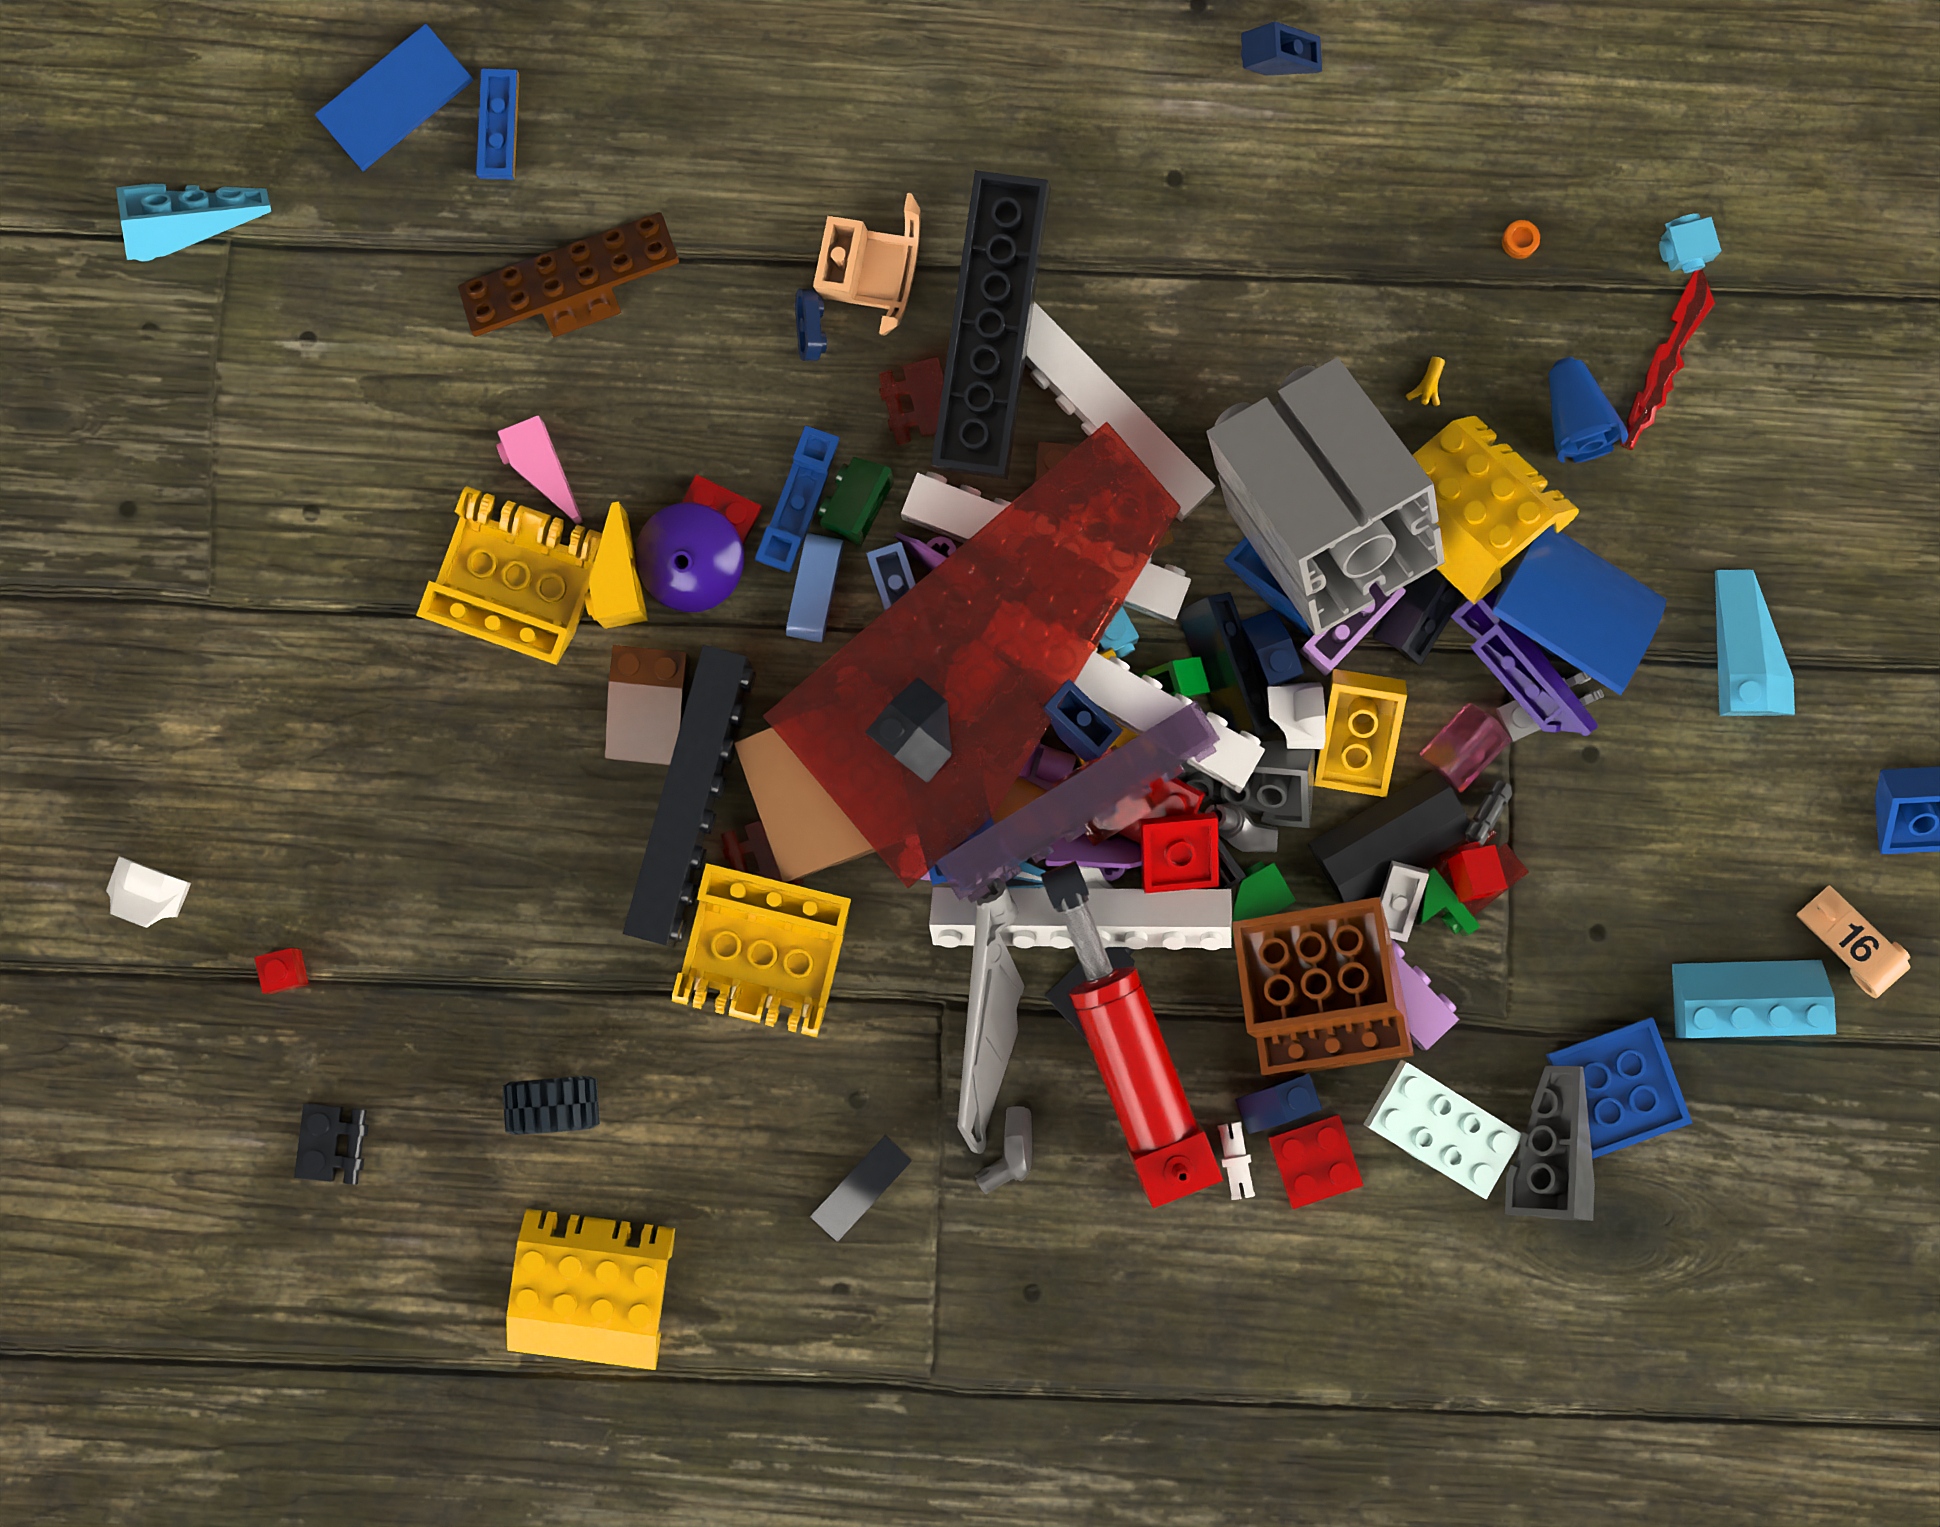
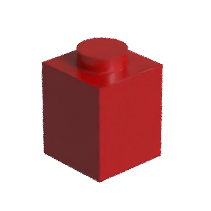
M1480 842L1469 843L1458 848L1459 853L1447 860L1459 903L1490 897L1507 888L1495 845L1481 847Z
M288 948L254 957L262 993L275 994L309 985L301 949Z

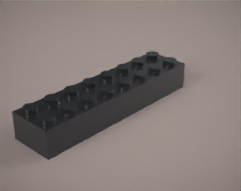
M975 170L931 463L935 470L1008 480L1051 193L1049 180Z
M707 645L702 647L623 930L624 935L674 948L676 941L682 942L687 927V920L682 919L685 906H692L697 891V885L692 883L695 870L701 871L706 859L707 849L702 847L705 834L711 835L716 823L717 814L712 811L715 798L722 799L727 778H724L722 773L725 763H732L736 750L734 745L736 742H733L732 737L735 727L741 729L746 714V707H743L742 703L745 692L751 693L756 678V672L753 671L752 664L747 656Z

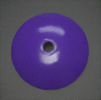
M693 502L670 505L657 512L647 521L637 540L636 566L643 585L656 600L674 610L700 612L711 609L722 603L732 594L742 576L744 551L738 532L723 514L707 505ZM679 555H685L688 558L689 563L687 567H682L678 563Z

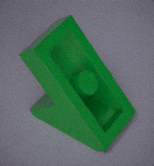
M1428 869L1429 877L1418 907L1417 925H1422L1442 910L1445 915L1441 918L1452 933L1456 935L1460 932L1462 936H1469L1480 927L1479 923L1463 903H1459L1456 894L1436 869Z

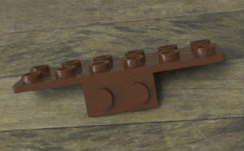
M658 212L584 240L576 241L551 252L540 254L537 257L515 265L507 266L493 273L474 278L460 284L458 289L469 327L474 337L543 313L554 338L622 313L612 287L678 264L679 258L663 214Z

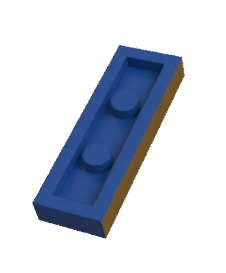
M481 69L476 174L479 179L515 180L520 75L518 70Z

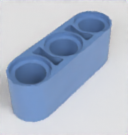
M807 533L790 607L786 636L823 643L844 540Z

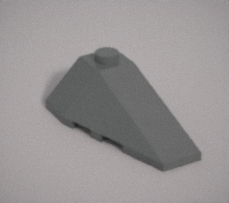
M1282 740L1261 742L1259 746L1264 748L1265 751L1240 793L1172 754H1162L1161 756L1177 779L1205 793L1203 802L1212 799L1221 803H1234L1245 811L1262 816L1261 821L1271 825L1310 827L1315 779V749H1287L1286 741Z
M1545 1066L1531 1105L1533 1112L1526 1132H1522L1518 1144H1521L1515 1164L1510 1165L1506 1176L1505 1214L1593 1221L1595 1182L1584 1068L1581 1066Z

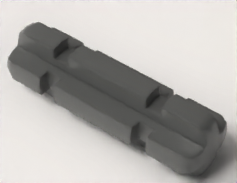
M1497 780L1488 791L1490 795L1485 796L1473 817L1475 821L1471 822L1465 831L1466 840L1469 843L1480 842L1481 845L1485 843L1489 836L1487 831L1493 829L1505 808L1502 804H1507L1512 795L1511 786L1508 783Z

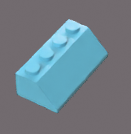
M1822 960L1672 964L1675 1038L1836 1034L1835 999Z

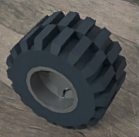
M576 1076L513 1081L502 1086L505 1132L512 1135L592 1129L600 1124L597 1079L594 1077Z

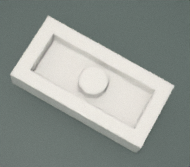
M1391 861L1380 898L1390 937L1407 942L1429 873L1426 869L1396 861Z

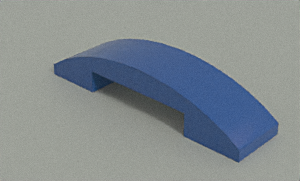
M805 425L793 456L791 470L770 526L767 525L755 561L790 573L817 509L840 437Z

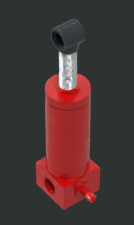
M1076 860L1040 874L1053 908L1057 912H1062L1061 914L1071 936V941L1075 945L1078 958L1086 974L1085 976H1087V979L1073 988L1069 995L1074 1008H1076L1079 1021L1128 1142L1125 1146L1142 1189L1152 1208H1157L1223 1181L1206 1134L1193 1115L1136 967L1130 966L1118 969L1112 968L1108 955H1106L1107 953L1101 942V937L1095 926L1096 924H1094L1095 922H1093L1094 920L1088 909L1089 891Z

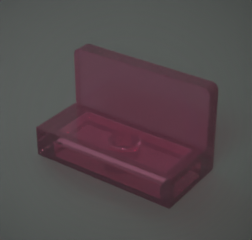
M1468 703L1420 752V755L1426 762L1441 771L1451 787L1462 793L1511 742V739L1495 718L1472 703Z

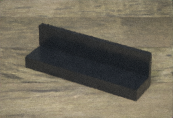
M1436 568L1403 587L1406 590L1405 594L1386 612L1373 633V637L1376 640L1395 647L1410 662L1420 666L1464 597Z
M1231 592L1208 596L1180 609L1178 616L1193 658L1200 657L1210 689V692L1206 693L1212 712L1228 722L1226 727L1238 734L1241 731H1245L1255 737H1259L1279 730L1278 724L1269 717L1268 695L1243 630Z

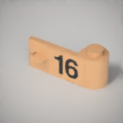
M1830 885L1796 915L1851 968L1850 974L1855 982L1874 998H1878L1910 969L1908 963L1910 955L1897 942L1891 944Z

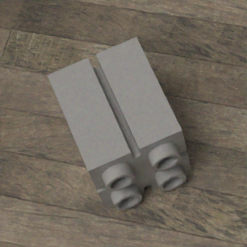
M1338 357L1318 368L1303 366L1290 373L1278 390L1280 401L1277 405L1273 406L1267 397L1253 405L1247 402L1235 404L1219 416L1215 427L1207 430L1216 469L1220 473L1218 477L1227 511L1315 636L1320 635L1374 604L1375 600L1369 592V586L1372 583L1376 582L1384 595L1388 596L1445 563L1440 527L1436 523L1439 521L1434 483Z

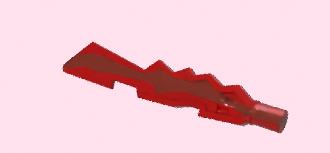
M1702 269L1693 272L1670 320L1677 323L1667 343L1658 345L1646 373L1644 389L1642 393H1636L1627 418L1628 438L1623 444L1620 441V445L1625 449L1633 450L1642 431L1654 424L1656 411L1666 405L1667 393L1673 390L1672 377L1684 367L1680 351L1715 304Z

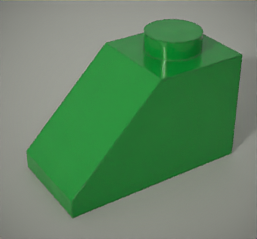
M1200 657L1170 661L1136 674L1139 678H1142L1143 675L1154 678L1163 685L1161 690L1173 697L1178 693L1188 699H1192L1210 692Z
M1260 861L1243 871L1246 878L1238 882L1232 905V922L1271 916L1296 901L1274 862L1265 867L1263 861Z

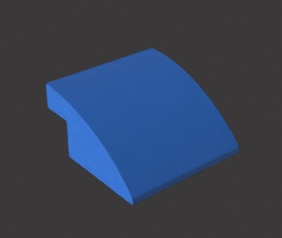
M1550 526L1525 547L1524 553L1499 587L1492 614L1621 695L1657 630L1667 599L1564 533H1556L1554 527Z

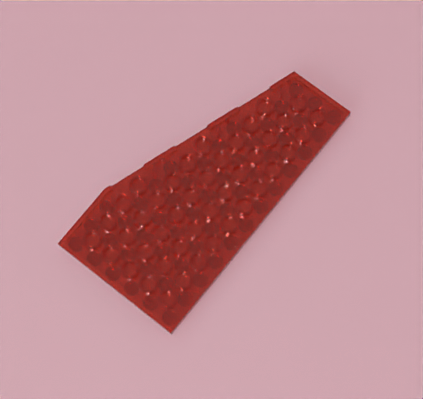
M1105 422L763 715L907 888L912 887L996 815L1018 775L1051 724L1052 718L1046 714L1043 706L1067 679L1075 683L1122 607L1124 600L1150 557L1159 546L1181 509L1177 501L1108 422ZM917 677L921 678L948 701L949 727L953 755L929 784L865 733L885 707ZM1068 692L1064 695L1059 705L1057 706L1058 709L1062 704L1063 700L1065 699L1066 695L1068 694Z

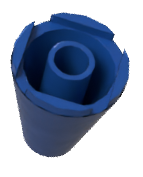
M1566 357L1555 362L1554 368L1549 371L1548 376L1554 449L1557 459L1565 463L1564 457H1572L1574 463H1580L1612 452L1614 450L1612 443L1621 439L1623 444L1627 440L1628 432L1626 426L1582 360Z

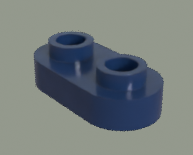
M798 289L795 298L798 350L802 361H818L821 353H825L827 348L826 333L821 331L820 318H822L824 312V302L822 296H818L815 289Z

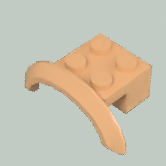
M907 193L904 207L905 236L868 231L863 221L827 216L813 285L817 294L822 296L823 299L889 309L886 316H882L879 334L883 336L900 324L906 311L914 279L920 241L921 209L911 193Z

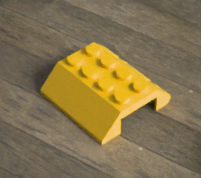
M1477 416L1453 420L1412 455L1434 483L1439 521L1436 523L1440 527L1445 563L1436 569L1473 604H1476L1502 581L1500 568L1552 524L1554 525V531L1559 533L1579 512V509L1568 499H1563V494L1558 490L1541 493L1546 488L1548 481L1542 475L1538 476V472L1517 452H1512L1513 449L1507 443L1491 446L1495 442L1497 435L1491 429L1487 430V425Z
M466 486L462 491L455 510L460 518L436 583L428 582L416 616L557 665L573 639L586 605L584 594L590 593L588 582L603 533L590 529L584 540L585 527L576 525L570 536L569 547L562 545L560 541L564 520L555 517L550 526L551 515L522 505L519 506L516 512V503L507 501L502 508L500 522L492 520L495 504L494 495L486 493L481 501L482 491Z
M706 863L697 896L699 905L682 972H678L672 1002L688 1005L693 990H696L693 1007L701 1009L705 1003L708 988L720 990V994L715 1002V1013L724 1014L729 999H732L729 1016L760 1023L765 1008H769L765 1025L773 1027L775 1022H777L780 1006L793 1008L787 1023L788 1031L797 1032L802 1016L805 1019L801 1034L817 1038L845 934L851 899Z
M526 1209L517 1241L507 1310V1350L656 1370L661 1332L659 1331L668 1259L672 1257L675 1228L659 1226L655 1243L652 1244L654 1226L645 1224L641 1232L639 1247L627 1246L632 1230L630 1222H621L618 1237L615 1239L617 1220L585 1216L581 1232L578 1234L580 1215L571 1214L564 1238L554 1236V1231L558 1224L557 1212H547L543 1229H541L543 1211Z

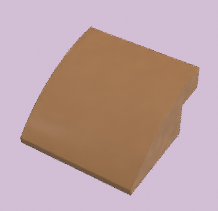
M884 686L817 709L734 743L784 883L801 879L831 866L857 860L918 835L899 760L865 733L885 707L893 700L889 686Z

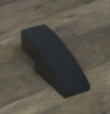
M885 1134L810 1217L838 1242L913 1159Z

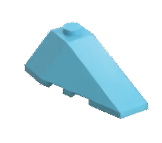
M165 184L116 187L127 260L149 261L156 257L166 256L271 212L267 189L222 187L215 193H209L200 190L197 185H187L185 191H166Z
M1716 570L1719 716L1795 715L1794 678L1754 570Z

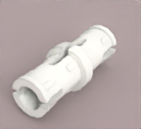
M1231 1123L1233 1139L1230 1138L1228 1124L1219 1125L1218 1130L1225 1156L1221 1160L1222 1166L1227 1167L1232 1195L1231 1200L1242 1199L1239 1183L1243 1184L1245 1198L1253 1197L1255 1192L1253 1191L1248 1163L1251 1162V1157L1245 1151L1241 1128L1242 1123Z

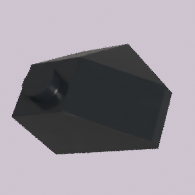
M919 677L885 707L865 732L928 784L953 755L948 701Z

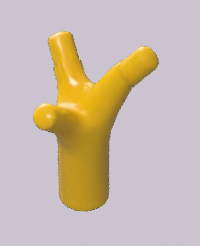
M1439 357L1431 358L1422 382L1417 388L1406 394V398L1409 401L1422 394L1421 403L1423 405L1428 404L1430 397L1434 406L1440 405L1438 381L1445 360Z

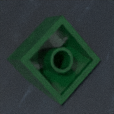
M853 457L849 465L844 463L841 466L835 479V483L839 486L833 497L826 496L818 515L822 517L820 521L822 528L861 547L894 484L891 468Z

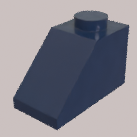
M1275 21L1241 33L1243 69L1266 76L1322 72L1320 36Z
M1274 609L1241 621L1266 690L1267 687H1276L1295 680L1304 673L1292 639Z
M1067 679L1043 706L1058 737L1084 762L1100 758L1123 731L1070 679Z
M1302 1073L1235 1099L1248 1134L1290 1122L1322 1109L1308 1073Z

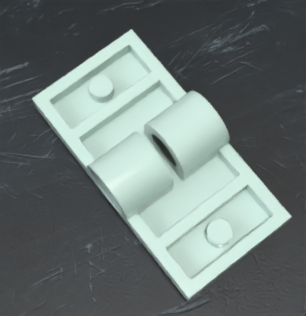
M1400 1060L1363 1124L1404 1149L1408 1154L1438 1170L1484 1199H1487L1521 1137L1520 1132L1403 1060Z

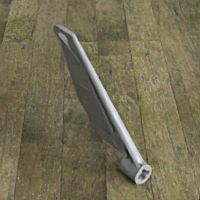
M989 878L982 881L976 886L973 893L974 900L977 903L957 1126L970 1150L978 1154L983 1153L987 1144L985 1131L1018 1034L1016 1009L1025 987L999 934L1002 929L1017 918L1019 913L1005 882L1000 878ZM973 1124L975 1127L976 1138H974L973 1134L971 1133Z

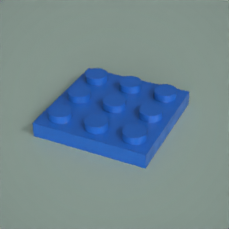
M1653 1017L1546 1054L1550 1066H1581L1584 1068L1592 1159L1693 1123Z

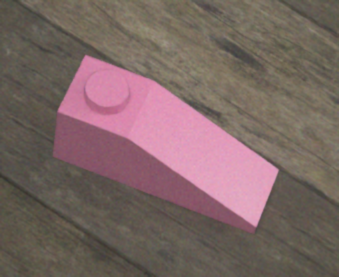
M539 415L498 431L501 443L496 444V447L504 465L510 463L519 475L575 524L583 523L545 424Z

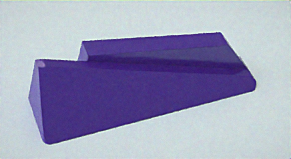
M1493 589L1476 604L1468 600L1451 615L1459 625L1477 639L1470 647L1543 731H1568L1588 736L1598 727L1596 721L1533 640L1492 614L1497 597Z

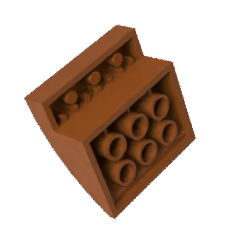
M1380 897L1232 922L1247 1033L1257 1039L1262 1076L1270 1079L1414 1056L1400 976Z

